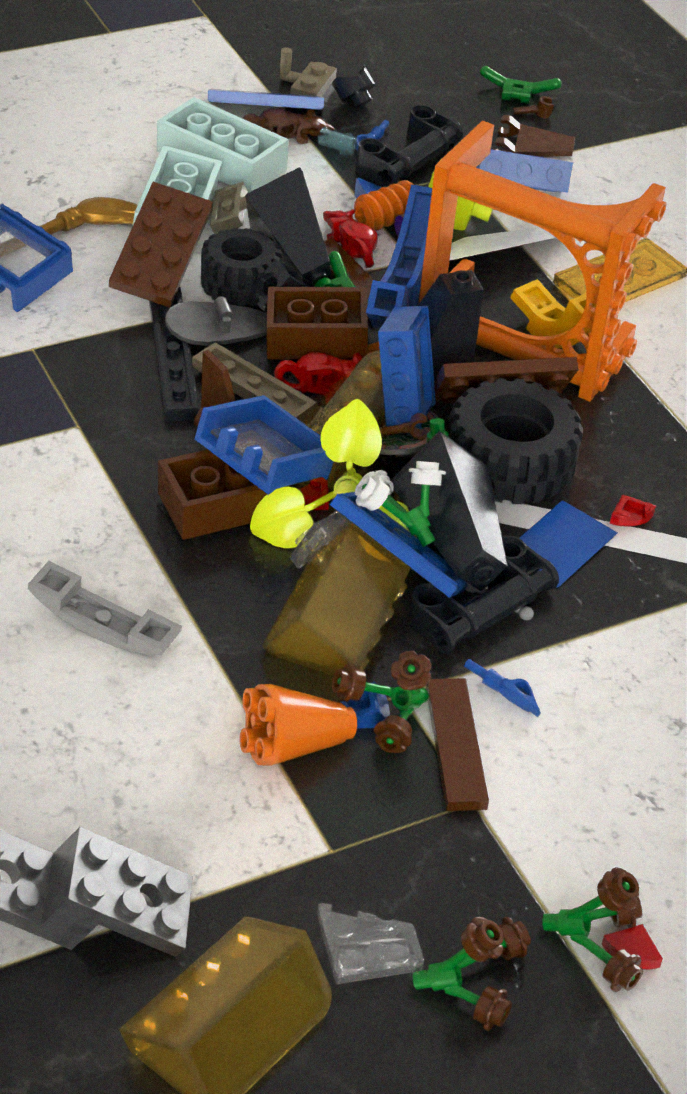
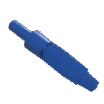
M384 120L379 126H375L369 134L358 135L355 140L357 152L361 140L366 138L380 140L384 136L385 129L390 124L389 121Z
M471 659L466 661L464 667L481 677L483 684L500 692L502 696L523 710L533 713L536 717L540 716V709L534 698L533 691L526 680H510L504 678L492 668L486 670Z

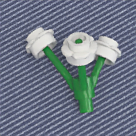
M417 461L416 468L409 469V472H412L411 483L422 484L420 506L409 512L390 496L394 486L385 471L378 470L367 473L356 486V504L359 507H366L370 511L383 506L406 525L411 536L416 535L422 547L434 542L436 539L429 529L431 523L427 517L430 515V485L441 486L442 474L446 475L445 471L439 470V463Z

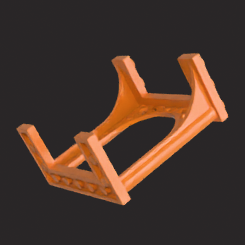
M482 120L435 165L419 303L438 276L448 273L458 196L548 231L568 248L582 271L586 285V305L580 320L574 327L564 333L553 336H533L480 316L476 345L513 360L577 357L579 370L570 383L580 386L578 397L590 402L598 391L603 392L611 375L618 374L626 357L630 358L636 349L637 340L634 339L636 325L627 321L621 324L618 314L627 297V292L623 291L624 284L628 281L633 268V264L629 263L630 255L634 252L640 238L647 237L653 223L661 221L667 203L663 201L666 187L653 183L640 198L614 205L574 203L540 192L476 168L491 152L494 124ZM575 239H577L580 243L582 241H585L586 243H584V245L581 247L576 244ZM591 250L601 251L605 255L604 263H590L586 257L587 252ZM463 258L450 273L459 270H472L474 272L475 262ZM602 273V276L597 282L594 279V274ZM584 327L591 330L588 335L584 333ZM571 338L579 340L584 345L587 353L578 354L571 345ZM555 344L562 345V349L555 348Z

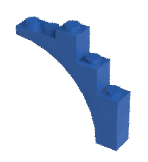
M411 184L403 222L389 266L380 281L372 280L366 314L374 329L381 328L394 307L417 306L421 287L432 188Z

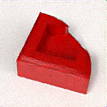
M323 477L312 479L310 484L301 489L299 488L303 493L305 505L328 494L327 480ZM329 501L313 510H328Z
M622 495L612 512L610 524L618 526L642 525L654 516L656 506Z
M643 924L604 935L602 946L611 956H614L619 950L625 949L631 955L636 954L641 957L640 967L642 969L650 970L661 967L663 958Z

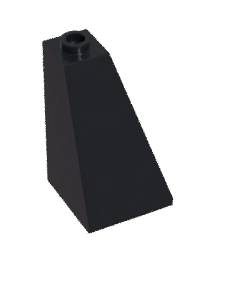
M300 167L245 194L250 229L263 232L264 235L274 238V242H277L280 245V250H282L281 262L297 272L307 287H314L316 282L322 278L332 279L330 259L306 180Z
M459 270L453 273L440 274L418 305L428 306L434 380L443 364L474 362L484 289L472 270ZM417 349L418 365H421L420 349ZM420 382L421 394H424L423 382Z
M439 431L390 481L393 483L394 491L408 507V510L411 511L420 506L422 484L411 483L412 472H409V469L416 468L417 461L439 463V470L445 471L446 475L442 474L441 486L430 485V515L427 517L431 523L429 529L436 539L433 544L459 578L482 591L507 567L489 469L485 463Z

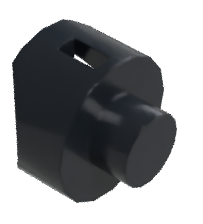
M366 65L362 67L357 76H338L332 81L342 103L352 100L355 108H359L372 100L369 90L375 86V82Z

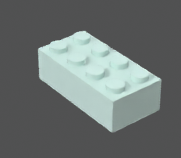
M195 97L157 120V152L160 153L163 145L220 160L222 165L219 181L230 186L244 182L248 193L271 182L287 170L289 139Z
M163 145L134 213L133 225L153 181L213 201L215 190H217L222 161Z

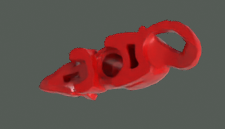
M354 209L346 212L341 210L324 211L323 219L332 229V233L327 234V240L333 238L337 243L340 242L341 247L352 258H363L366 268L373 267V252L378 243L377 232L370 226L354 220Z
M310 352L303 355L297 362L291 360L281 361L274 371L275 378L302 393L308 391L323 395L328 394L329 388L339 387L340 392L345 395H351L354 391V387L350 385L351 383L356 382L357 384L364 385L377 383L382 380V373L372 364L363 361L360 353H355L352 360H347L325 353ZM290 371L298 379L299 384L287 382L283 375Z

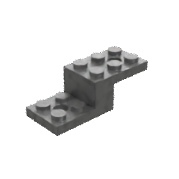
M79 827L54 853L0 830V869L9 875L12 883L9 884L2 881L0 876V921L71 950L98 925L175 957L185 949L193 876L82 827ZM141 893H144L151 899L154 907L146 904V900Z

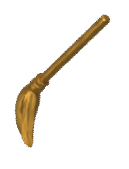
M88 198L80 202L76 207H71L57 213L55 219L41 225V227L52 235L60 230L69 231L84 223L95 225H133L134 213L138 205L116 198ZM16 238L11 239L0 245V259L27 246Z

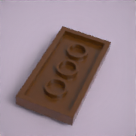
M153 181L109 278L108 287L170 308L212 211L213 201Z
M577 357L443 364L434 380L435 399L442 400L446 404H452L471 387L475 389L479 383L485 381L494 383L496 379L504 378L506 381L523 379L525 383L529 384L536 382L542 384L544 389H553L560 394L579 370Z

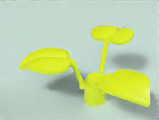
M354 399L343 409L331 416L321 432V446L326 451L327 457L334 462H346L347 473L343 474L335 482L334 491L305 505L303 493L298 488L286 486L274 490L259 502L253 512L250 523V530L253 535L276 547H298L308 540L314 528L313 518L308 511L334 499L337 494L355 492L356 486L363 477L355 472L353 463L363 467L370 466L378 458L382 447V437L378 423L373 413L360 399ZM397 501L407 512H409L408 507L404 503ZM383 506L379 507L380 510L408 530L406 525ZM359 528V542L369 555L383 561L403 562Z

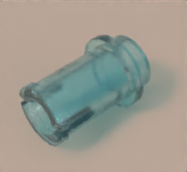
M326 127L320 130V133L325 134V137L318 135L319 145L339 150L342 155L352 154L355 151L357 139L353 137L352 133L346 132L343 134Z

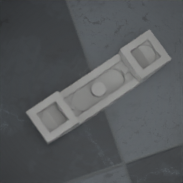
M48 561L28 583V590L43 605L65 622L97 640L129 652L162 656L182 629L181 625L149 609L141 617L82 588L81 576L51 561Z

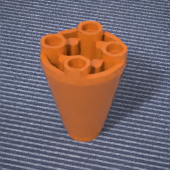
M258 684L255 688H246L244 690L242 702L246 716L245 728L240 732V747L242 752L251 754L252 759L257 765L272 766L344 743L346 739H353L356 734V713L352 707H346L343 703L272 684Z

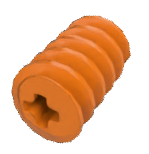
M402 180L397 184H390L388 187H382L377 191L360 195L354 203L356 221L364 223L374 230H381L384 226H391L397 216L405 214L411 184H414L408 180Z

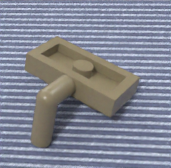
M287 47L281 49L280 78L283 81L294 83L291 86L290 94L323 96L336 78L337 68L327 66L323 62H310L302 73L291 71L292 49Z
M244 182L215 190L210 227L214 234H218V231L231 230V228L243 226L245 209H247L245 194L248 193Z

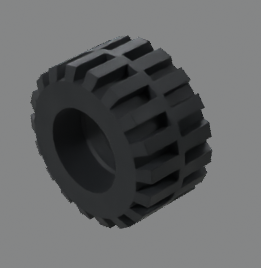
M231 228V230L218 231V234H212L209 236V240L204 241L203 248H201V287L214 300L222 296L227 299L230 305L243 307L244 305H257L258 297L251 287L275 259L281 262L282 250H280V245L274 242V238L247 228Z

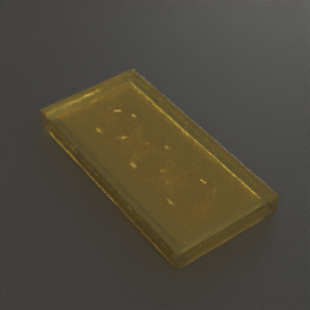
M646 237L639 240L634 252L630 255L629 263L633 264V268L628 281L624 284L623 291L627 292L625 302L685 278L687 276V267ZM600 255L588 261L592 264H602L605 261V255ZM579 265L554 274L553 283L570 297L575 298L586 293L585 280ZM602 273L594 274V279L597 282L602 276Z

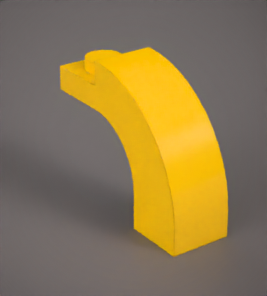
M538 279L514 289L510 297L529 319L526 329L533 336H553L568 331L578 323L586 305V293L569 300L567 307H563ZM584 327V333L588 335L591 330ZM571 338L572 346L580 343L579 340ZM555 344V348H562V345Z

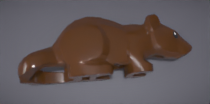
M270 108L263 111L260 116L249 113L242 118L287 139L295 137L300 144L308 143L309 139L305 135L319 136L334 131V127L322 117L316 116L312 109L307 110V114L304 115L295 114L281 108Z

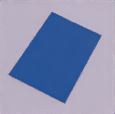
M562 500L519 539L554 565L559 575L558 588L618 532Z

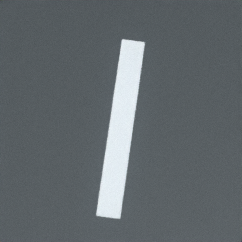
M503 500L502 503L495 501L499 523L530 529L551 511V509L523 503L512 504V501ZM596 519L618 532L604 546L687 563V538L631 526L613 525L610 522Z

